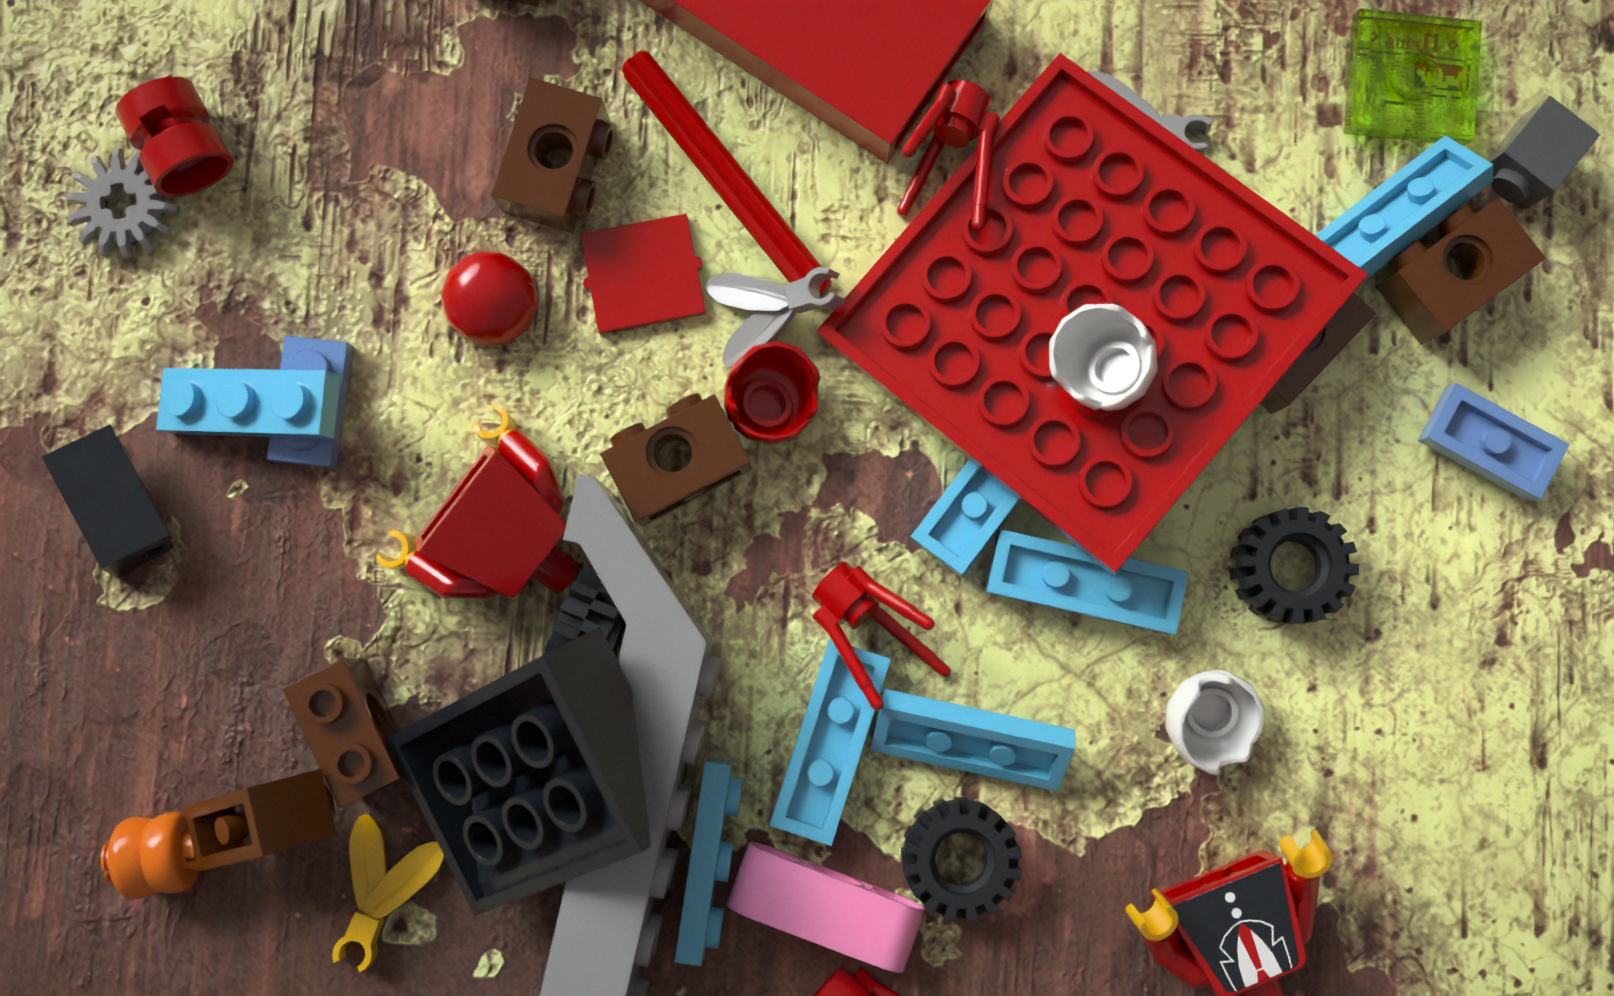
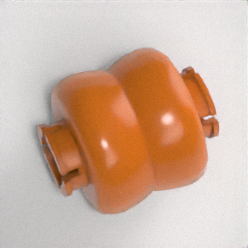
M170 811L154 818H126L114 828L110 840L105 842L106 845H103L101 851L102 871L109 869L103 875L105 880L113 883L115 889L128 899H142L158 892H186L195 884L200 871L198 872L186 816L183 812Z

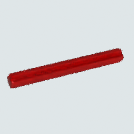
M641 50L626 60L622 66V72L626 81L788 282L791 283L805 278L814 268L822 267L651 54ZM831 278L826 279L821 284L819 290L820 297L831 287Z

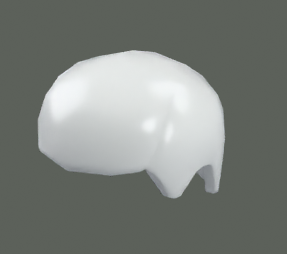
M1112 303L1085 304L1064 317L1050 339L1049 368L1053 378L1082 405L1093 410L1112 411L1124 409L1145 395L1157 372L1156 342L1144 324L1123 307Z
M1223 670L1204 671L1184 680L1167 702L1165 727L1175 750L1188 764L1208 774L1219 775L1221 767L1249 760L1253 743L1258 740L1263 731L1265 707L1253 685L1248 681Z

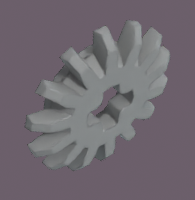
M114 149L111 157V168L107 169L100 156L95 155L90 158L93 169L97 174L94 180L81 172H76L73 176L76 181L88 189L86 193L66 194L65 200L67 203L83 205L82 209L67 217V221L71 227L85 222L88 223L82 230L78 240L87 246L96 236H99V255L108 257L113 243H117L122 258H132L131 243L138 241L148 253L155 249L148 236L150 233L157 230L167 237L172 230L160 221L163 213L178 215L179 206L164 202L163 196L156 192L139 160L141 151H137L128 162V165H125L124 150ZM123 187L128 195L137 198L136 205L127 207L126 217L118 219L116 212L105 208L106 200L114 199L116 197V188Z

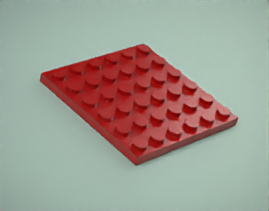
M1059 53L997 125L992 142L984 228L981 231H975L972 228L977 147L844 298L843 304L830 314L816 332L819 339L1111 575L1115 576L1360 287L1368 273L1066 56ZM1112 303L1123 307L1138 318L1150 332L1151 337L1156 342L1157 372L1145 395L1124 409L1112 411L1093 410L1075 400L1053 378L1049 368V341L1061 320L1085 304Z

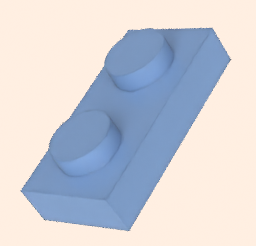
M285 335L280 370H326L341 375L334 439L270 437L267 460L277 463L337 469L354 347L347 342Z
M1457 383L1445 387L1418 439V442L1529 502L1542 499L1570 445Z

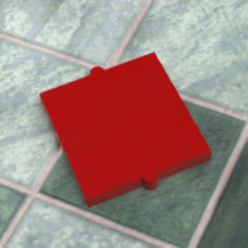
M687 213L580 234L588 277L584 279L583 285L587 291L591 292L597 328L600 335L706 315L698 271L703 268L701 258L695 256Z

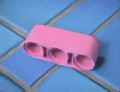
M752 841L748 843L726 903L730 909L745 917L896 973L904 972L926 910L925 907L896 893L771 846Z

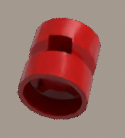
M173 76L153 79L138 85L126 93L117 103L115 114L134 149L141 151L139 160L159 195L182 197L194 194L211 187L231 171L234 161L217 128L209 124L210 115L192 81L184 77Z

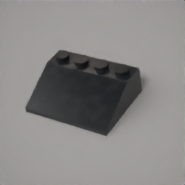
M601 627L539 656L386 738L474 916L637 855L651 847L633 692Z

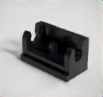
M110 424L41 456L102 570L115 578H119L128 574V571L173 548L170 541L173 537L168 527L164 524L120 442L117 432Z

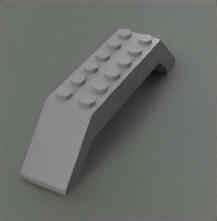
M579 474L563 540L583 549L627 624L618 662L633 692L651 847L642 853L566 881L540 996H646L649 980L639 978V971L641 966L649 967L652 954L656 953L664 914L655 913L653 910L656 898L664 899L667 889H670L679 850L669 848L668 844L671 831L679 832L681 825L686 822L694 786L684 784L683 779L687 763L695 765L696 759L699 760L701 757L708 722L698 720V713L702 697L710 698L715 695L722 658L712 656L715 643L613 492L595 477Z

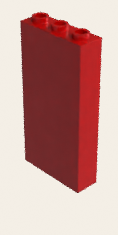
M994 0L639 1L888 164L941 85L988 20Z

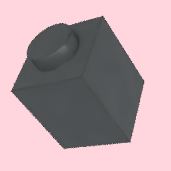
M1550 95L1524 114L1488 157L1487 161L1493 164V182L1491 187L1504 200L1519 204L1524 209H1528L1557 190L1601 134Z

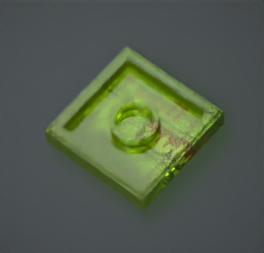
M1359 8L1352 16L1343 134L1436 143L1446 135L1464 147L1472 142L1475 132L1482 21Z

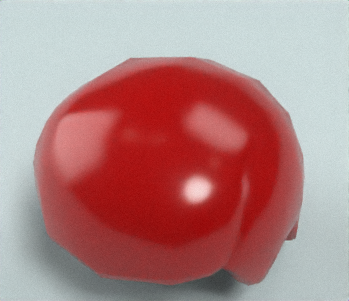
M481 251L464 256L448 271L440 293L444 315L450 327L464 339L483 346L513 342L530 328L539 307L538 292L534 278L514 258L500 252Z
M779 341L753 346L736 360L727 375L724 385V408L728 420L733 423L736 431L752 441L773 445L795 439L811 423L812 418L818 412V385L821 378L818 368L798 347Z

